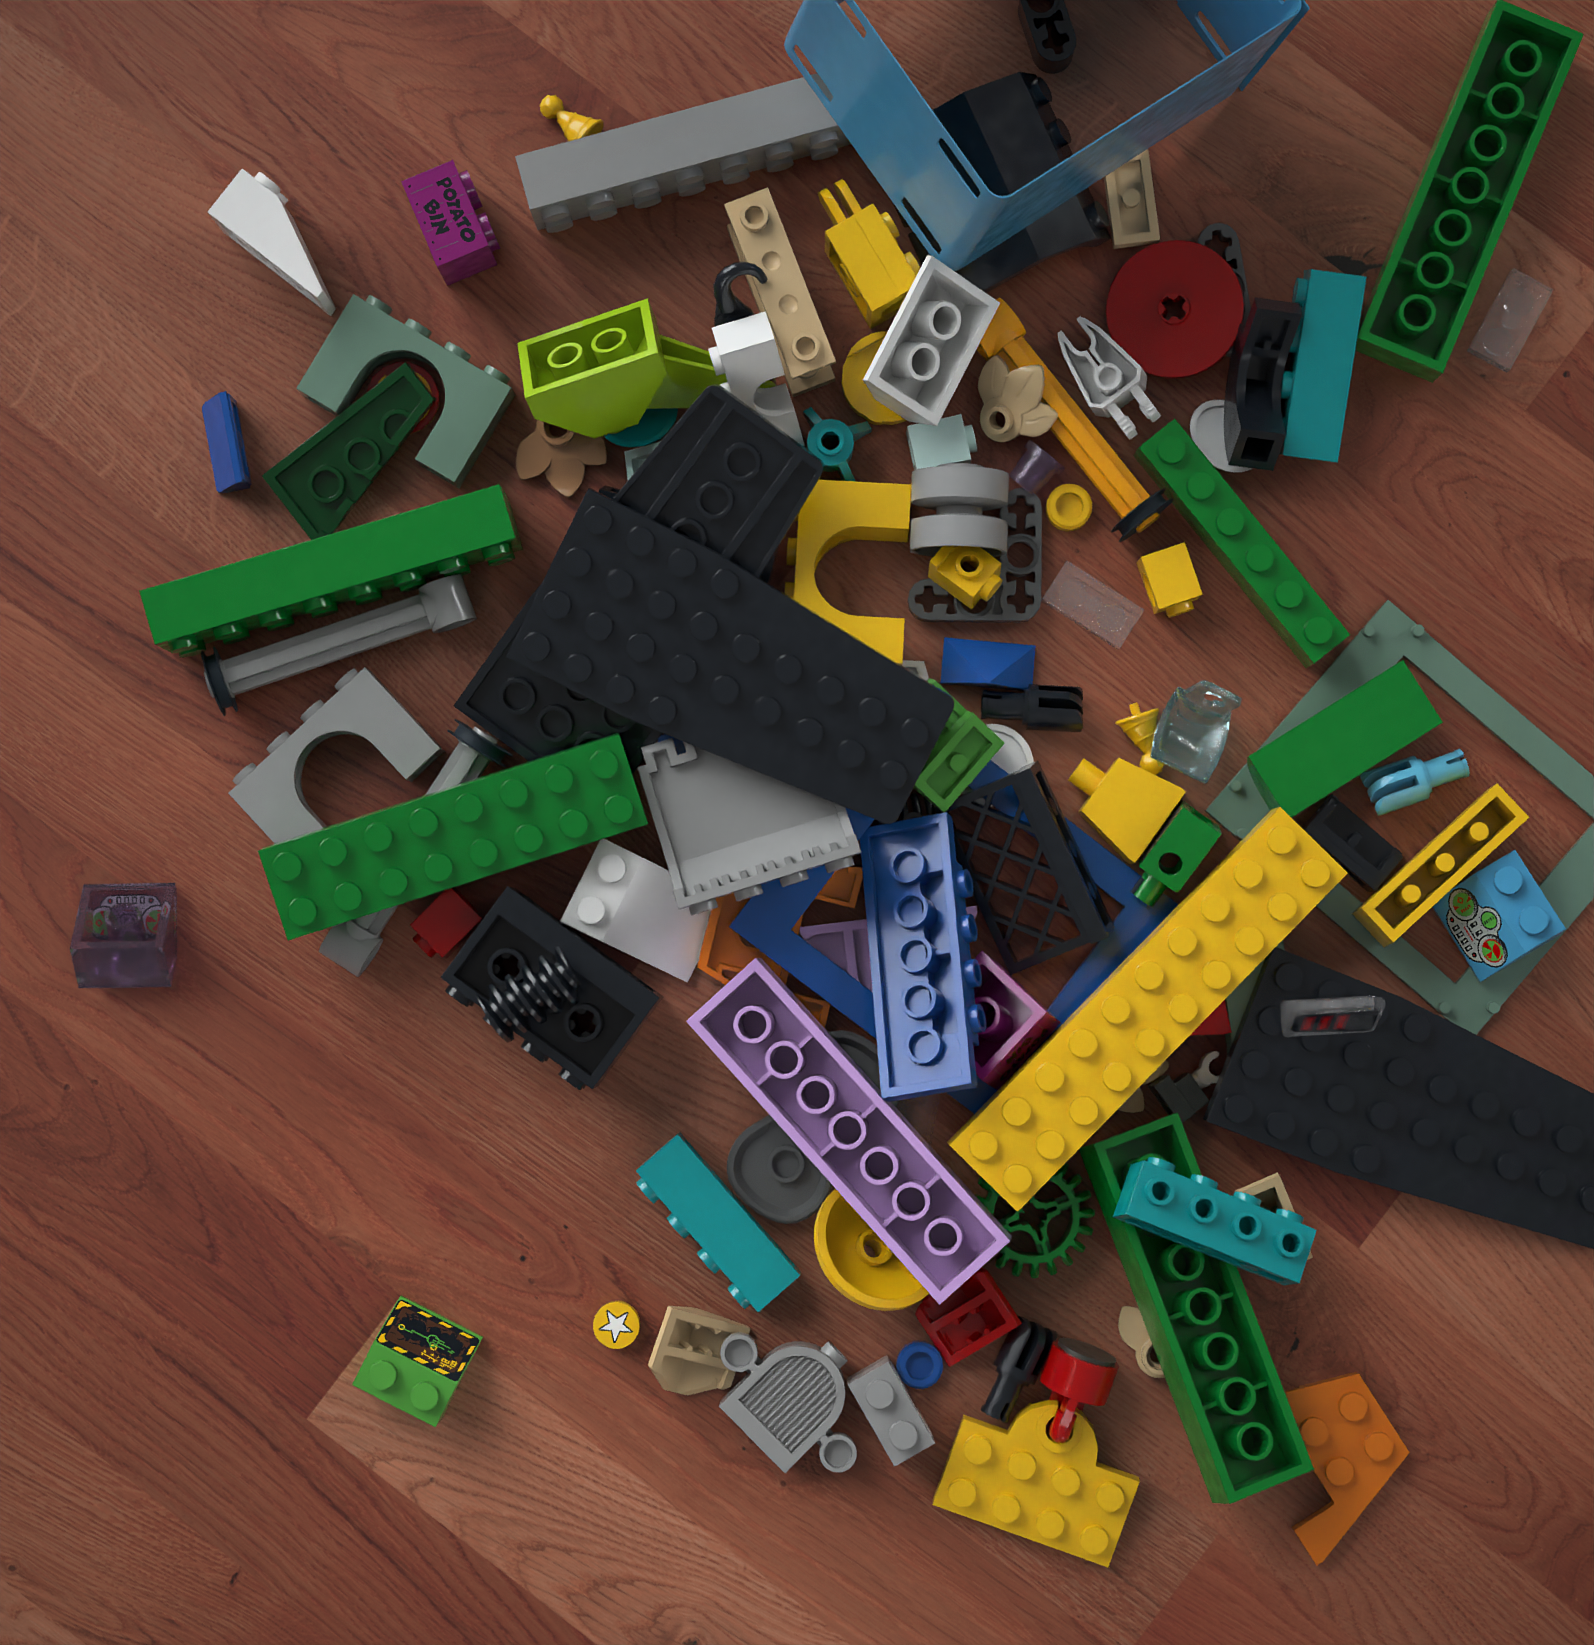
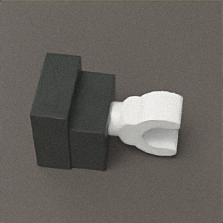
M1212 1051L1205 1054L1200 1060L1199 1068L1192 1074L1183 1073L1174 1080L1169 1075H1162L1148 1085V1088L1168 1115L1178 1112L1183 1123L1210 1102L1202 1089L1211 1083H1217L1219 1076H1214L1209 1071L1210 1062L1219 1056V1052Z

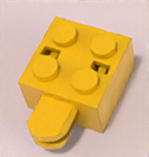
M840 179L833 185L849 218L846 219L835 198L827 188L817 193L823 208L834 224L833 227L825 231V253L869 328L872 329L898 313L920 270V266L910 251L905 254L902 253L896 240L900 234L887 212L880 215L874 203L861 209L847 183Z

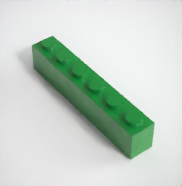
M1175 418L1138 447L1133 455L1160 489H1166L1164 491L1165 496L1168 499H1174L1171 502L1305 668L1315 664L1350 635Z

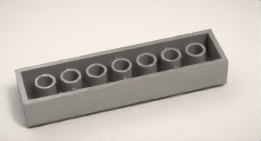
M818 73L811 75L831 102L833 96ZM802 77L515 156L529 209L537 230L546 228L548 233L566 230L573 226L574 220L588 216L593 221L610 218L618 213L617 208L634 204L637 209L654 206L662 201L661 196L679 192V196H691L706 189L705 184L723 180L724 184L738 183L750 177L749 172L767 168L768 172L782 171L794 165L793 160L811 156L812 160L826 159L837 154V148L851 145V143L808 82Z

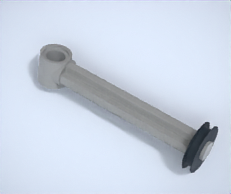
M458 574L432 581L420 587L418 595L226 660L221 659L215 646L213 647L214 654L206 656L201 651L205 669L204 677L212 698L215 697L221 713L225 716V708L233 706L234 710L238 711L235 699L237 694L432 629L433 633H441L469 624L476 620L477 617L463 576Z
M454 719L459 726L455 732L447 731L455 736L459 743L425 795L480 778L490 761H494L506 768V765L501 762L506 754L511 757L513 755L496 744L498 740L476 726L471 728L461 721ZM398 905L332 926L320 946L319 953L356 977L361 976L378 952L383 942L380 934Z

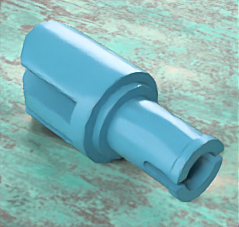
M1456 749L1451 753L1424 762L1415 756H1410L1363 772L1360 778L1364 787L1368 788V796L1371 802L1375 803V811L1380 816L1427 800L1430 797L1432 788L1460 778H1467L1470 775L1467 760L1463 759L1460 761V758L1464 757V753L1461 749Z

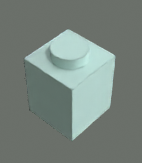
M961 414L941 418L937 426L920 423L907 426L906 436L914 470L937 467L940 464L947 463L970 464V453L977 452L972 425L964 426Z

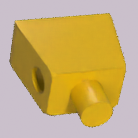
M1083 758L1068 778L1070 783L1089 795L1078 811L1080 816L1129 864L1136 863L1186 793L1181 787L1120 758L1113 762L1106 773Z

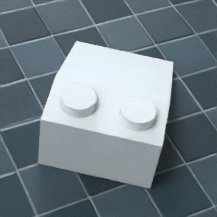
M241 169L208 210V214L227 236L331 316L336 310L335 305L294 218L285 207L288 199L280 193L281 189L261 172H258L253 177L244 169Z
M601 839L561 918V922L688 983L698 963L711 910L691 916L689 907L681 910L678 909L669 870L606 839Z

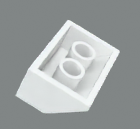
M927 255L863 378L874 399L909 422L937 426L1000 302L935 257Z

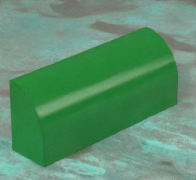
M1404 660L1248 756L1247 765L1254 784L1270 811L1281 807L1292 818L1443 722Z

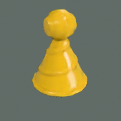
M547 95L539 105L541 114L547 119L557 118V123L560 124L568 141L601 133L604 127V121L601 119L597 120L592 117L579 115L576 112L564 111L563 102L556 95Z
M1138 702L1129 705L1132 716L1117 720L1115 724L1121 727L1123 732L1133 741L1134 746L1138 747L1144 754L1139 762L1140 768L1157 775L1162 772L1165 765L1162 755L1154 751L1159 709L1155 708L1140 712Z

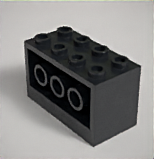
M507 886L440 977L449 984L445 992L466 1007L469 1005L473 1006L475 1003L481 1007L476 993L486 1002L489 1001L488 985L494 984L502 992L507 991L505 976L503 975L505 968L501 965L504 958L512 959L515 956L519 960L517 967L520 972L518 976H511L521 983L523 982L522 966L526 964L537 974L540 972L538 957L543 955L554 964L556 963L554 948L560 946L582 984L583 989L579 987L580 1002L574 1005L563 996L564 1012L556 1014L548 1006H545L546 1022L541 1024L529 1015L530 1031L523 1033L515 1025H512L516 1034L525 1039L520 1047L542 1063L550 1058L563 1068L558 1075L581 1091L586 1085L594 1089L600 1085L663 999V996L518 889ZM589 1011L594 1014L592 1022L596 1025L594 1032L587 1030L580 1033L577 1030L579 1022L575 1019L578 1013L586 1014ZM485 1015L483 1017V1020L486 1021L489 1025H491Z

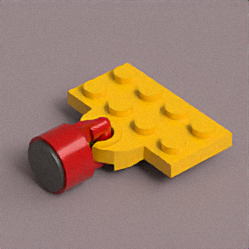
M1060 1338L1053 1341L1040 1377L1041 1383L1052 1390L1049 1399L1034 1404L1030 1402L1016 1413L1008 1430L963 1414L934 1494L932 1505L1109 1567L1140 1480L1136 1475L1096 1462L1098 1443L1094 1426L1082 1411L1085 1404L1104 1406L1106 1404L1119 1369L1115 1357L1096 1346L1076 1339Z

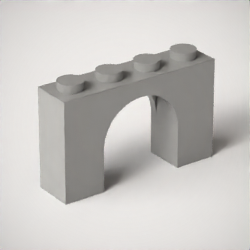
M366 667L359 673L355 668L347 672L335 684L334 687L338 692L325 704L318 700L310 706L300 717L304 723L293 734L290 735L285 731L267 747L266 750L270 755L258 766L250 763L232 780L236 786L228 794L274 843L327 827L309 807L301 786L304 763L311 751L324 740L344 734L364 737L410 782L415 780L445 752Z

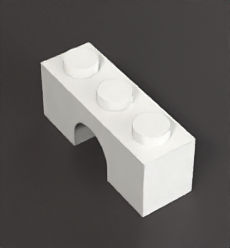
M766 311L712 327L717 346L708 349L716 376L725 373L728 381L719 385L802 446H805L786 383L771 388H758L762 383L770 379L785 375Z

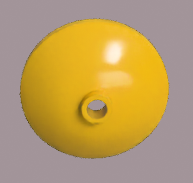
M835 1188L822 1203L814 1226L816 1255L823 1272L831 1284L851 1301L863 1307L880 1311L904 1309L926 1297L929 1292ZM865 1245L873 1248L875 1257L867 1255L864 1250Z

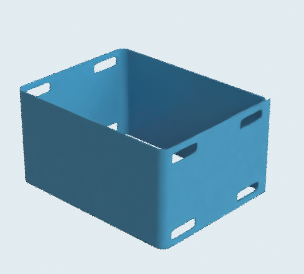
M803 0L785 38L784 46L788 56L928 253L953 271H957L1233 94L1237 87L1243 91L1309 11L1310 7L1305 0H1285V2L1283 0H1177L1178 7L1218 63L1008 196H998L987 188L854 0ZM843 1H846L866 31L864 38L839 6ZM1200 11L1209 20L1232 54L1226 57L1198 16ZM795 45L800 48L833 96L831 102L794 51ZM941 138L947 143L980 191L978 198L940 147L939 140ZM904 197L942 249L940 254L933 248L902 203Z

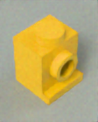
M942 546L929 562L928 578L972 610L981 598L987 602L1000 587L1003 581L999 577L1002 563L981 547ZM966 561L976 570L974 572H966L961 568V565Z

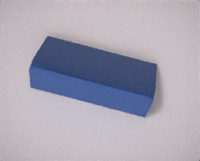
M226 391L220 392L203 404L202 413L216 490L218 493L223 494L249 489L252 484L237 401Z

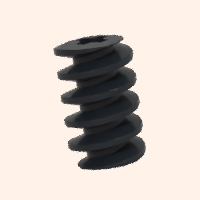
M560 946L554 948L556 963L552 964L543 955L538 957L540 972L537 974L526 964L522 966L523 982L519 983L510 974L506 975L507 991L502 992L494 984L488 985L490 1000L487 1002L476 993L477 999L493 1029L507 1043L514 1040L512 1025H515L523 1033L531 1030L529 1015L541 1024L546 1022L545 1006H548L556 1014L564 1012L563 996L574 1005L580 1002L579 987L583 989L582 984Z

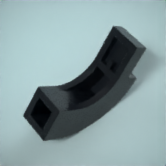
M1255 297L1246 325H1239L1228 369L1224 402V442L1228 465L1274 470L1286 436L1281 412V388L1287 357L1302 317L1300 303Z

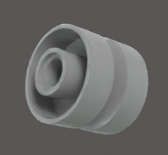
M969 463L940 464L937 467H927L912 471L911 504L925 509L936 510V514L921 516L910 521V552L934 557L942 546L981 547L993 557L1007 554L1008 522L996 517L985 516L983 511L995 510L1008 505L1009 473Z

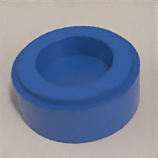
M918 1340L906 1344L900 1350L896 1360L898 1375L906 1385L915 1389H924L938 1381L942 1374L943 1361L938 1349L934 1345Z

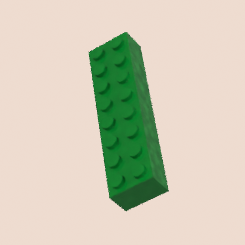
M1497 0L1486 15L1363 310L1355 351L1432 383L1443 374L1583 38V33L1506 1Z
M500 484L143 589L139 592L154 644L171 653H178L180 658L200 654L201 651L205 652V644L213 641L223 640L224 645L249 639L251 637L249 631L267 626L269 632L288 628L295 624L294 617L311 613L312 618L332 615L339 611L338 604L355 600L356 605H365L383 598L382 591L399 587L400 592L413 591L427 584L426 578L440 574H443L444 577L458 574L463 576L471 572L470 565L483 561H488L489 566L501 565L514 560V552L524 549L508 496Z
M616 733L263 847L258 853L287 940L289 941L647 825L648 822L620 735Z
M1178 1112L1080 1148L1079 1152L1212 1503L1231 1504L1314 1470L1237 1267L1113 1218L1130 1165L1133 1163L1147 1161L1148 1157H1155L1175 1165L1174 1173L1189 1179L1192 1174L1202 1176Z

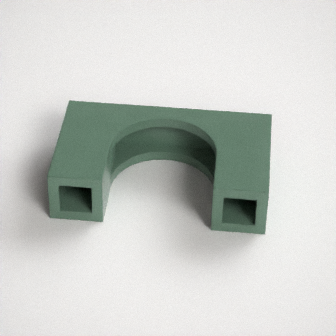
M353 294L296 389L303 397L338 416L351 406L369 375L382 364L396 359H414L431 366L439 373L443 380L445 404L439 420L415 460L421 467L460 489L516 396L513 389L507 385L510 378L490 365H486L485 369L481 370L469 363L471 355L451 342H447L445 347H442L430 340L429 337L432 332L418 322L408 318L406 323L403 324L391 317L390 314L393 309L381 300L369 295L366 301Z

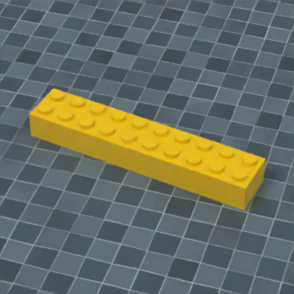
M1281 807L1272 809L947 1141L949 1146L1018 1212L1348 872Z

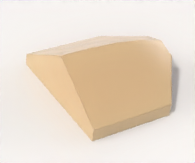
M668 1306L648 1367L661 1387L667 1391L692 1395L716 1388L721 1390L730 1388L736 1372L729 1370L721 1360L720 1350L722 1343L733 1333L741 1332L749 1335L751 1328L698 1308Z

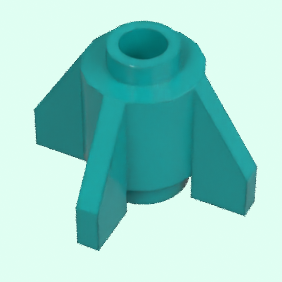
M812 407L804 410L803 415L812 428L807 438V449L823 461L824 471H838L842 481H855L848 463L852 458L854 442L872 432L868 421L847 426L835 419L822 420ZM824 438H829L832 442L839 440V445L833 450H828L822 446V440Z

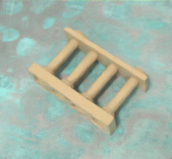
M768 187L724 204L731 224L727 225V231L739 261L756 264L763 269L768 278L765 284H761L756 277L745 275L759 313L766 311L784 370V376L792 397L835 382V376L831 365L836 363L835 357Z

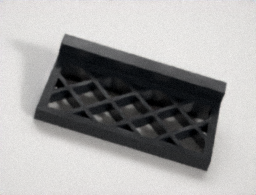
M1038 760L1021 767L1018 771L960 795L947 809L946 812L949 815L950 811L961 806L981 813L973 835L957 829L953 822L956 859L962 865L963 870L967 869L970 872L973 882V895L1010 975L1087 943L1093 944L1109 937L1115 928ZM1009 785L1013 786L1020 802L1015 817L990 808L996 791ZM987 795L984 805L974 802ZM937 807L933 808L936 814L944 813ZM1023 811L1025 812V815L1029 823L1020 820ZM987 815L1011 825L1004 847L979 838ZM1017 827L1035 834L1039 847L1034 859L1009 850ZM962 840L970 843L968 850H966ZM976 845L1000 854L993 876L975 870L971 858ZM1042 854H1044L1048 865L1040 862ZM1006 857L1031 867L1023 889L999 880ZM1036 870L1054 876L1059 887L1053 901L1029 892ZM981 881L984 882V883L989 884L987 893H986V891H985V889H984V887H983ZM995 887L1020 897L1012 918L994 911L990 900ZM1062 895L1068 907L1059 904ZM1025 899L1050 909L1042 931L1018 921ZM1055 912L1073 918L1080 935L1064 940L1049 934L1048 931ZM1001 924L1009 926L1006 935ZM1014 929L1039 938L1034 953L1018 961L1009 943ZM1045 941L1054 944V946L1042 950Z

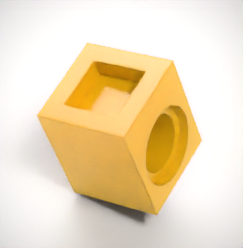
M1185 542L1140 557L1136 563L1154 614L1166 610L1168 618L1195 609L1192 601L1198 600L1203 593Z

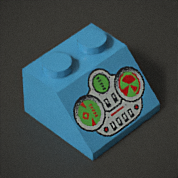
M1516 850L1506 854L1455 886L1432 907L1479 982L1484 981L1558 937L1566 929Z

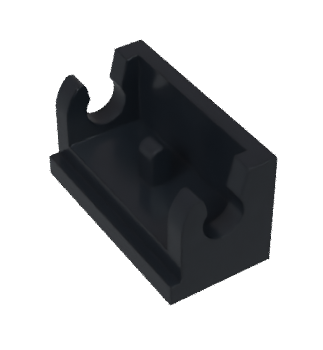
M1333 794L1326 798L1302 826L1348 872L1347 875L1367 892L1376 891L1403 858L1402 853L1396 847L1394 848Z

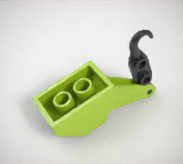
M737 262L724 267L717 274L713 284L716 300L714 327L755 315L751 308L733 294L731 283L738 276L751 275L756 277L761 284H765L768 278L763 269L753 263ZM648 298L517 343L524 395L534 419L594 439L607 434L619 433L627 427L638 424L646 409L690 408L708 386L728 382L725 373L716 376L709 351L659 334L657 319ZM770 379L762 383L758 388L777 386L776 379Z

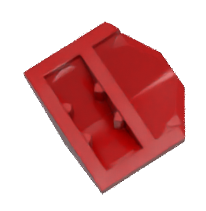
M983 1268L974 1273L940 1305L928 1294L924 1297L915 1313V1316L949 1367L1022 1324L988 1270Z

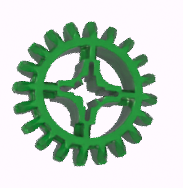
M1065 1163L1049 1179L1060 1187L1064 1193L1063 1196L1045 1200L1037 1199L1033 1196L1029 1200L1036 1209H1046L1043 1211V1217H1038L1041 1220L1037 1224L1040 1232L1039 1237L1036 1230L1027 1221H1019L1020 1212L1025 1213L1022 1208L1018 1212L1013 1209V1211L1004 1215L1003 1218L998 1219V1222L1007 1232L1027 1231L1031 1235L1038 1251L1022 1252L1005 1245L1000 1250V1254L994 1263L998 1269H1002L1007 1261L1012 1259L1014 1260L1011 1267L1013 1276L1018 1277L1021 1274L1023 1263L1029 1264L1031 1278L1039 1277L1038 1264L1045 1263L1049 1274L1054 1275L1057 1273V1267L1053 1259L1058 1256L1067 1266L1073 1264L1072 1258L1065 1252L1070 1245L1081 1253L1086 1249L1085 1245L1075 1239L1077 1233L1086 1236L1092 1235L1093 1229L1088 1225L1080 1224V1219L1094 1217L1095 1210L1089 1207L1080 1208L1079 1203L1091 1198V1193L1087 1189L1074 1192L1073 1188L1083 1180L1080 1174L1076 1173L1067 1180L1063 1178L1068 1171V1163ZM981 1177L978 1180V1184L987 1190L988 1193L986 1197L978 1194L974 1195L993 1215L999 1194ZM1069 1209V1220L1062 1237L1051 1246L1047 1235V1225L1051 1218L1061 1214V1211Z

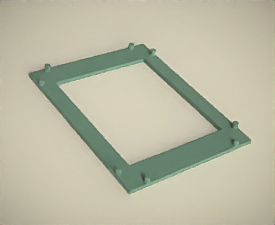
M1386 600L1259 747L1261 749L1394 666L1404 657L1594 820V776L1431 637L1422 625H1417L1389 600ZM1247 762L1205 810L1206 813L1239 841L1270 811L1254 784ZM1594 822L1539 885L1566 929L1558 937L1482 982L1478 981L1469 966L1454 983L1401 936L1394 943L1383 947L1352 914L1363 903L1340 883L1315 907L1446 1020L1477 1035L1490 1018L1500 1011L1502 1004L1593 900Z

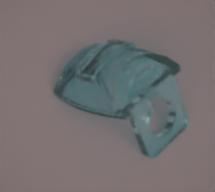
M1201 680L1186 690L1177 687L1158 722L1150 757L1206 784L1218 765L1225 747L1231 720L1230 711L1240 706L1242 698L1206 680ZM1204 694L1217 696L1223 701H1209L1204 698Z

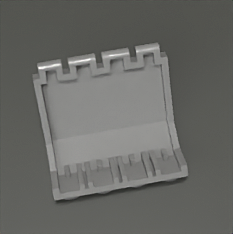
M673 738L641 747L646 765L637 768L674 887L673 894L678 909L681 910L689 907L691 916L718 908L716 898L734 893L736 901L763 894L761 884L779 879L781 886L786 887L808 880L807 870L825 865L827 873L853 866L852 856L861 854L846 808L686 742H683L686 752L678 755Z

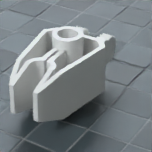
M1080 316L1077 318V321L1091 339V345L1088 349L1099 366L1087 350H1076L1061 330L1058 332V340L1063 356L1095 416L1107 418L1112 416L1130 440L1138 434L1135 430L1136 426L1120 409L1134 398L1139 403V408L1147 419L1155 422L1161 417L1144 393L1147 375L1142 367L1108 334L1094 323Z

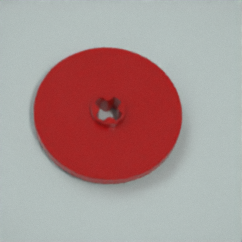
M1163 241L1137 252L1118 271L1107 297V325L1111 338L1142 367L1145 373L1167 379L1187 378L1210 369L1231 350L1238 334L1239 325L1243 324L1244 296L1235 272L1218 253L1204 245L1191 241ZM1181 299L1185 300L1182 305V309L1186 313L1184 317L1178 319L1173 316L1166 320L1165 317L1168 314V310L1164 306L1166 302L1171 300L1177 303Z

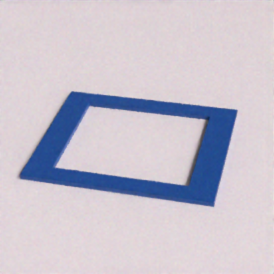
M990 760L967 787L974 790L1008 775V773ZM1009 785L996 791L991 805L998 811L1015 817L1020 802L1013 786ZM846 808L853 832L856 834L857 840H859L874 819ZM1023 811L1020 820L1029 823L1025 815V812ZM1067 818L1065 820L1095 885L1122 905L1123 909L1114 919L1113 924L1115 928L1109 937L1096 943L1047 1009L1061 1023L1039 1047L1178 906L1176 902L1164 893L1154 907L1147 905L1133 895L1130 891L1141 875ZM1025 831V832H1027L1029 835H1031L1033 838L1036 839L1035 834H1033V833H1031V832H1028V831ZM823 865L807 870L809 879L796 884L782 887L779 879L761 884L764 893L751 897L728 927L876 1039L873 992L791 930L834 872L827 873L826 867ZM977 1075V1088L946 1092L973 1114L997 1091L983 1082Z

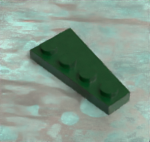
M405 362L264 473L262 477L311 540L333 534L436 399L411 366Z

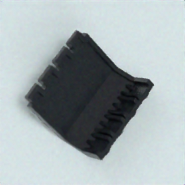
M1014 73L965 91L932 110L987 188L998 196H1008L1073 155L1068 145L1071 143L1069 130L1061 119H1056L1049 103L1052 101L1051 91L1046 82L1041 77H1037L1036 74ZM941 138L939 140L940 147L978 198L980 195L978 187L947 143ZM1086 188L955 272L987 293L1047 259L1078 247H1097L1112 239L1107 230V226H1109L1108 215L1103 206L1098 201H1094L1089 188ZM904 197L902 200L904 207L915 223L919 224L920 230L933 248L940 254L942 249ZM894 205L904 228L909 227V224ZM911 232L908 234V237L922 266L926 256L930 254L916 234Z

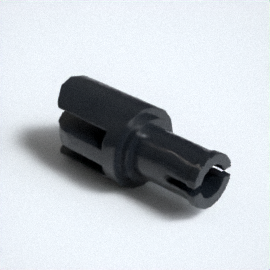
M1029 684L1028 689L1024 688L1023 693L982 690L981 719L1022 720V725H1026V730L1081 732L1083 729V690L1081 687L1037 684Z
M1018 1316L1022 1324L1008 1332L993 1363L997 1367L996 1371L999 1375L985 1404L981 1407L982 1412L997 1420L1000 1418L1004 1423H1008L1009 1416L1023 1387H1029L1030 1384L1035 1385L1047 1360L1053 1341H1056L1058 1337L1056 1331L1043 1328L1042 1325L1028 1321V1319L1022 1316Z

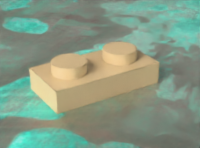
M1147 149L1104 177L1113 249L1156 244L1160 241L1149 150Z

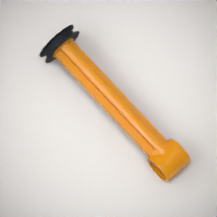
M997 298L996 300L1000 302V305L976 350L986 361L995 355H999L1005 361L1010 372L1029 365L1043 366L1044 390L1040 402L1049 405L1058 413V417L1050 430L1120 516L1121 520L1111 530L1112 533L1117 530L1121 532L1123 536L1119 542L1128 539L1136 532H1142L1160 517L1159 514L1174 499L1171 498L1166 501L1162 497L1166 490L1165 488L1151 496L1147 493L1024 339L1026 330L1014 311L1003 299Z

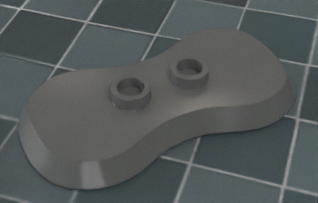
M844 1030L829 1032L881 1090L877 1046L870 1040L853 1032ZM899 1100L891 1101V1103L895 1107H897ZM767 1115L743 1131L735 1140L728 1155L726 1169L728 1180L733 1190L750 1208L772 1221L790 1224L805 1220L820 1209L822 1203L831 1192L832 1184L770 1115Z

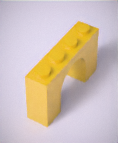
M818 480L794 520L798 521L797 538L788 537L787 565L795 566V582H785V594L902 665L905 618L855 616L843 613L832 607L822 597L816 586L814 575L823 556L833 547L851 540L908 542L911 484Z

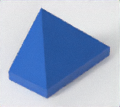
M944 637L940 684L1024 691V688L1028 689L1029 684H1033L1036 645Z

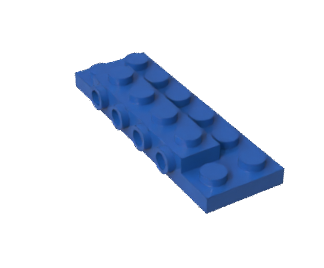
M944 812L897 821L891 824L868 827L860 838L881 1098L891 1102L977 1088L974 1046H979L978 1033L985 1032L986 1018L980 1004L975 1005L974 987L981 986L982 975L978 961L971 959L969 942L977 941L978 932L974 916L967 914L965 898L973 896V882L970 872L967 869L963 870L962 865L956 861L952 816Z

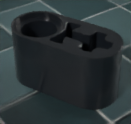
M1019 0L1018 17L1035 65L1041 71L1049 74L1064 71L1070 65L1076 47V35L1064 0H1048L1052 8L1043 13L1032 10L1028 5V0ZM1051 26L1053 43L1055 46H1062L1061 54H1055L1052 48L1046 49L1048 41L1047 29Z

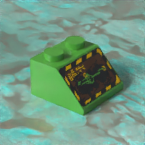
M401 1295L374 1340L352 1385L436 1427L442 1420L483 1336Z

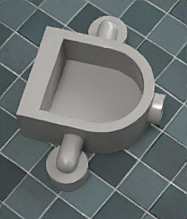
M741 1332L729 1335L721 1346V1360L729 1370L734 1372L746 1371L747 1374L720 1400L719 1407L784 1473L815 1443L820 1446L819 1456L825 1468L832 1472H844L850 1469L857 1457L855 1442L849 1435L833 1432L830 1429L839 1418L844 1406L845 1383L841 1367L848 1361L846 1357L830 1341L823 1347L805 1341H792L775 1347L760 1359L758 1357L757 1344L751 1336Z

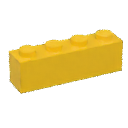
M1496 783L1481 794L1352 914L1383 947L1394 943L1521 826L1529 816Z

